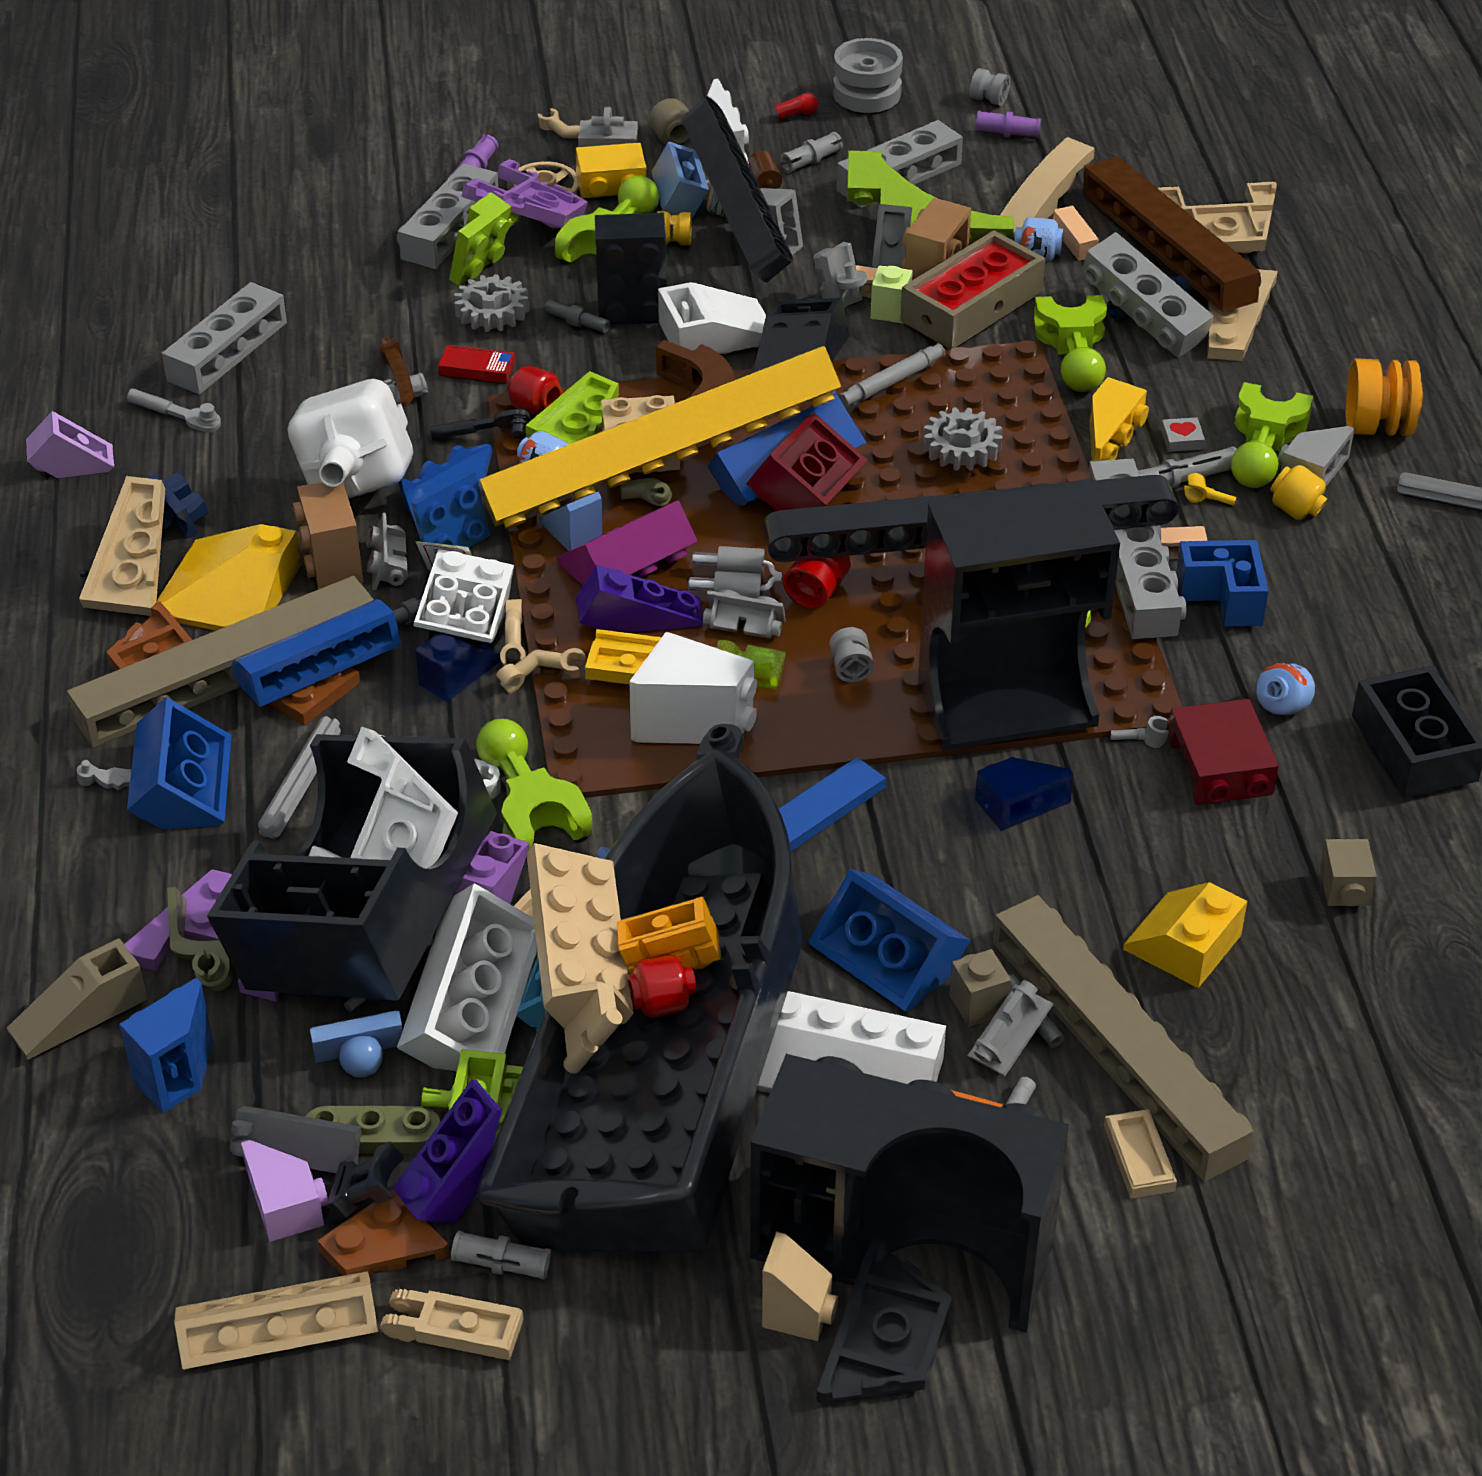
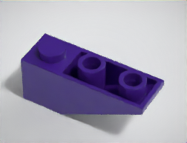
M597 564L576 596L579 623L601 630L626 633L701 627L703 624L700 598L688 591H679L660 585L653 580H644L625 574L621 570L610 569Z
M472 1079L393 1187L394 1191L417 1220L454 1225L476 1196L477 1184L492 1149L502 1113L500 1107L477 1080Z

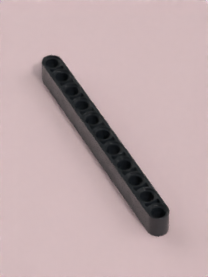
M1145 475L1091 481L1114 530L1164 525L1174 520L1179 512V505L1168 480L1164 476ZM1030 487L781 510L767 515L761 526L768 554L777 562L926 548L928 502L948 500L959 495L976 496Z

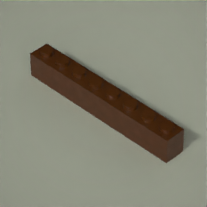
M1117 156L1084 165L1083 195L1176 274L1183 276L1189 285L1221 312L1258 302L1259 287L1261 286L1260 271L1120 157Z

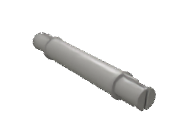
M938 343L933 347L929 346L924 350H919L898 363L861 382L855 383L847 391L840 393L838 397L844 407L865 401L868 397L930 367L936 360L945 356V350Z

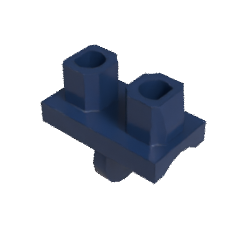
M177 472L162 481L165 487L162 528H168L172 520L189 539L198 533L193 522L208 514L209 511L202 497L196 491L192 493L185 478ZM156 473L147 477L149 479L161 480Z

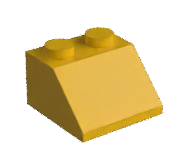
M1210 882L1167 892L1124 943L1123 950L1199 988L1241 937L1247 901Z

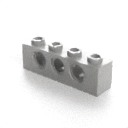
M937 120L866 151H882L884 161L903 178L915 185L961 165L963 137ZM848 159L837 163V191L847 198ZM856 204V205L859 206L860 208L867 206V205H858V204Z
M463 163L432 194L429 200L416 211L408 222L400 227L397 234V243L400 247L401 260L436 269L455 249L458 231L466 226L469 208L476 203V201L461 197L464 185L477 178L499 188L498 172Z
M1117 232L1087 251L1081 274L1090 284L1096 286L1114 305L1119 306L1138 326L1144 328L1158 340L1162 347L1168 349L1179 358L1207 339L1214 316Z
M252 282L247 284L162 352L166 381L200 395L287 323L283 295Z

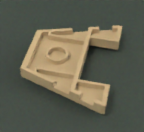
M1276 182L1247 183L1245 195L1248 203L1186 206L1179 187L1158 188L1235 252L1265 251L1277 186Z

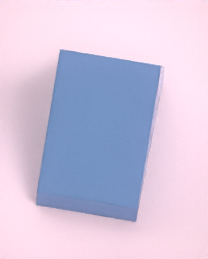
M598 491L567 504L539 519L542 525L570 551L602 535V498Z

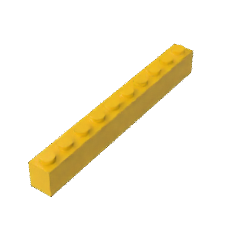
M822 346L479 479L478 486L495 527L504 524L505 528H511L525 522V515L539 510L540 515H544L561 507L560 501L574 497V500L577 501L596 493L594 488L608 483L610 488L619 486L630 480L629 474L639 470H643L644 474L652 473L665 466L663 461L677 456L678 461L688 459L699 453L698 447L711 443L713 448L726 444L733 440L731 434L744 429L746 434L757 432L767 427L765 421L779 416L780 421H784L801 413L799 408L813 403L814 408L826 405L835 400L833 395L841 388V384L825 346Z

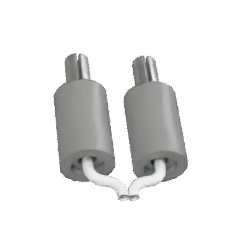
M719 546L718 553L693 552V565L715 566L717 571H715V578L690 577L688 589L715 592L731 590L737 592L740 596L756 599L761 596V591L769 590L774 582L781 581L782 572H777L773 563L765 560V549ZM764 566L769 567L770 573L773 575L766 585H762Z

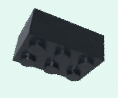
M664 213L595 215L599 317L609 320L610 324L659 323L658 289L667 287Z
M1433 665L1360 680L1358 682L1352 717L1404 798L1479 782L1482 771V738Z

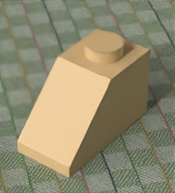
M776 1232L763 1269L762 1327L818 1341L824 1323L832 1325L838 1306V1296L831 1294L832 1274L788 1235Z

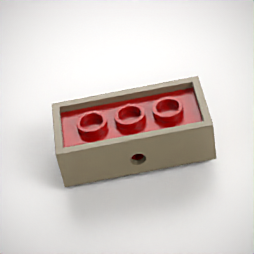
M993 230L902 287L900 321L949 349L957 347L1042 293L1045 258Z

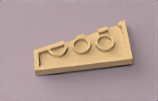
M1259 270L1261 286L1259 287L1257 303L1221 312L1208 301V311L1214 316L1208 333V359L1243 361L1253 337L1255 326L1258 325L1262 310L1269 300L1270 291L1275 286L1278 271Z
M126 476L79 597L83 608L152 616L151 607L157 600L165 487L162 480Z

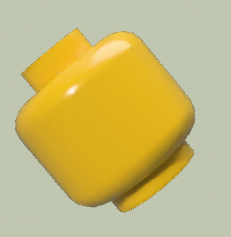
M1297 465L1292 469L1288 466L1285 467L1270 488V491L1274 493L1272 497L1273 504L1295 520H1301L1308 514L1315 517L1328 500L1323 496L1326 488L1325 481L1302 465Z

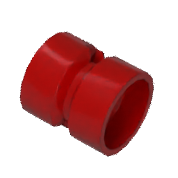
M843 556L795 561L783 578L785 592L796 604L804 608H821L834 593L836 586L849 573L851 567L850 557Z

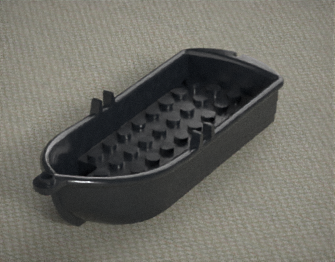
M718 724L708 730L699 746L696 761L675 776L640 810L605 858L606 860L613 861L621 920L703 897L710 911V916H712L718 929L721 959L713 961L702 969L692 968L697 992L689 994V1004L685 1011L649 1018L642 1013L641 1009L634 1010L633 1008V1015L625 1024L619 1025L601 1046H598V1050L576 1074L568 1072L563 1064L567 1058L564 1028L547 1010L545 1011L476 1188L478 1200L483 1205L496 1208L501 1218L506 1221L513 1235L519 1239L522 1245L541 1249L547 1248L551 1249V1251H698L703 1249L709 1241L801 949L799 904L791 870V848L788 832L776 802L765 785L749 768L738 760L744 745V736L736 725Z

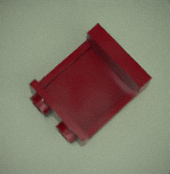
M1250 699L1171 708L1167 738L1171 748L1181 747L1195 783L1193 799L1196 805L1270 796L1274 793L1279 765Z

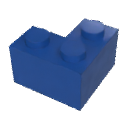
M1257 540L1180 541L1176 569L1179 596H1183L1185 601H1219L1224 626H1263L1269 591Z

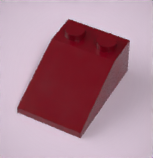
M813 411L767 457L746 484L755 492L758 498L767 502L776 511L827 506L868 459Z

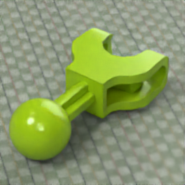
M636 175L629 177L621 184L618 190L619 205L613 212L598 208L592 214L577 216L567 221L555 238L556 258L572 263L583 255H596L595 215L653 213L660 199L656 184L645 176Z
M1086 295V303L1073 308L1056 304L1052 296L1035 297L1033 320L1036 338L1045 344L1053 346L1057 351V355L1067 354L1060 368L1063 382L1067 387L1076 392L1084 393L1096 389L1102 383L1106 374V365L1103 357L1092 349L1093 344L1099 342L1105 333V326L1102 320L1106 316L1107 306L1103 295Z
M1244 382L1238 397L1239 408L1234 424L1246 436V442L1237 448L1231 460L1233 476L1240 484L1249 488H1259L1267 485L1274 479L1279 465L1275 451L1280 452L1285 444L1291 443L1299 433L1307 431L1314 396L1296 393L1291 400L1284 402L1273 401L1261 394V385Z
M501 718L492 720L482 727L476 739L478 756L485 763L502 770L508 779L506 780L507 798L503 803L501 811L504 822L503 834L529 842V849L533 845L534 832L542 827L555 826L562 828L573 840H579L593 834L592 813L578 786L566 780L551 777L544 767L534 771L530 770L524 759L528 750V739L525 731L519 724L512 720Z

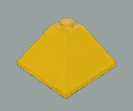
M259 524L196 539L156 603L161 602L180 624L215 631L276 607L301 566L297 532L295 530Z

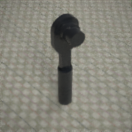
M522 409L499 412L492 418L481 420L468 419L434 425L430 427V434L433 440L477 433V430L499 427L502 429L510 428L512 437L522 438L526 435L525 425L531 421V415L528 411Z

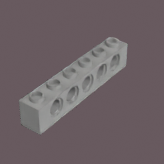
M1134 458L1090 461L1088 479L1090 481L1144 476L1143 473H1138ZM1161 526L1114 530L1120 541L1115 585L1131 638L1178 636L1180 620L1186 618L1185 598L1179 596L1177 592V574L1175 571H1170L1169 550L1167 546H1162Z

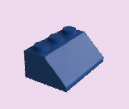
M166 697L136 726L127 811L160 829L213 827L223 824L225 822L232 735L170 698Z
M849 869L809 939L808 944L899 1008L909 1012L950 977L952 961L961 958L971 940L873 874Z

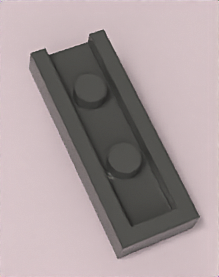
M242 1106L236 1111V1120L232 1122L231 1133L234 1134V1137L230 1140L229 1150L233 1152L232 1155L244 1157L241 1142L252 1140L307 1161L309 1168L314 1170L337 1173L339 1163L342 1161H354L358 1165L361 1126L249 1106Z

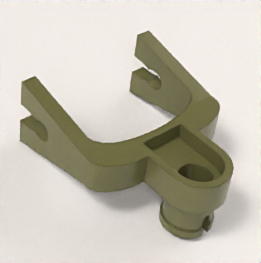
M176 887L167 888L170 948L180 958L193 960L192 967L196 978L204 988L214 992L224 990L233 980L234 967L219 940L195 941L184 938L187 900L184 896H180V891ZM214 964L213 968L208 970V974H206L207 968Z

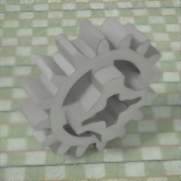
M498 274L487 278L482 275L478 282L469 279L468 287L460 285L458 287L459 293L454 294L456 317H461L463 325L471 323L473 330L483 326L485 332L496 328L499 331H503V325L507 324L514 327L516 326V320H524L525 313L529 312L527 288H522L520 281L512 283V279L509 276L500 280Z
M952 408V413L950 414L940 411L938 418L930 417L928 425H924L923 449L924 451H929V459L940 458V466L942 467L948 463L953 464L954 470H958L961 465H966L969 470H973L974 465L977 463L982 467H986L987 459L995 461L997 459V452L1002 450V427L996 426L995 418L986 420V412L983 411L976 415L972 414L971 408H967L965 413H960L957 408Z

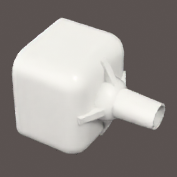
M377 379L364 380L304 400L288 425L289 440L307 484L323 482L327 486L336 487L344 483L348 499L398 483L405 475L413 456L412 443L406 431L408 421L402 405H396L388 385Z

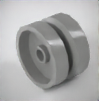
M874 38L854 39L840 45L834 53L833 69L835 77L833 79V95L835 101L844 108L863 113L881 112L896 105L900 100L902 89L900 75L903 67V56L901 50L890 42Z

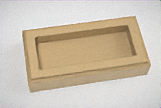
M1146 1109L1105 1116L1104 1128L1130 1199L1175 1192L1177 1180L1150 1110Z

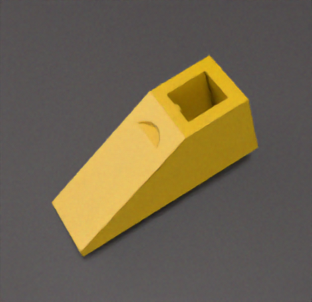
M1107 377L1094 393L1089 423L1092 461L1115 460L1122 445L1127 446L1136 427L1143 426L1149 412V407L1145 405L1147 390Z

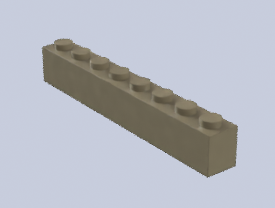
M353 575L69 689L67 694L73 720L92 747L101 745L135 731L137 723L166 697L188 709L239 688L240 686L234 680L232 673L233 660L374 599Z
M1037 895L996 914L993 944L1026 981L1038 989L1036 993L1040 997L1053 1003L1051 1010L1140 1110H1150L1157 1130L1203 1182L1248 1160L1254 1133L1248 1119L1233 1109L1224 1099L1219 1087L1215 1083L1209 1082L1195 1067L1192 1058L1186 1052H1181L1170 1040L1164 1027L1160 1023L1154 1022L1141 1008L1138 999L1132 993H1127L1117 982L1110 968L1105 964H1101L1089 951L1085 941L1080 936H1075L1064 924L1056 909L1050 908Z

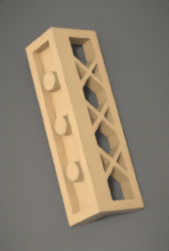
M368 1271L176 1307L174 1321L182 1370L378 1332Z

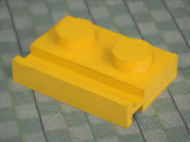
M597 629L596 638L592 643L585 665V679L630 685V680L662 637Z

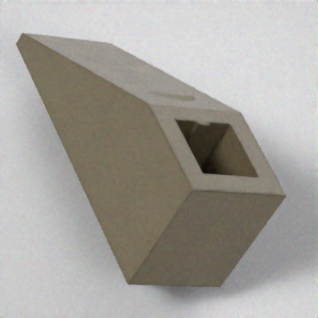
M120 938L79 957L7 1027V1032L26 1059L29 1060L148 1000L140 964Z

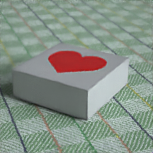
M1198 417L1162 420L1161 431L1168 452L1204 450L1205 438Z

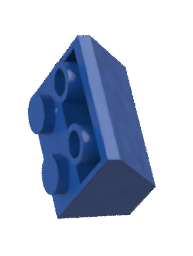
M195 978L180 988L172 990L167 996L142 1011L134 1013L129 1019L119 1024L132 1080L162 1113L167 1112L199 1092L205 1076L213 1038L202 984Z

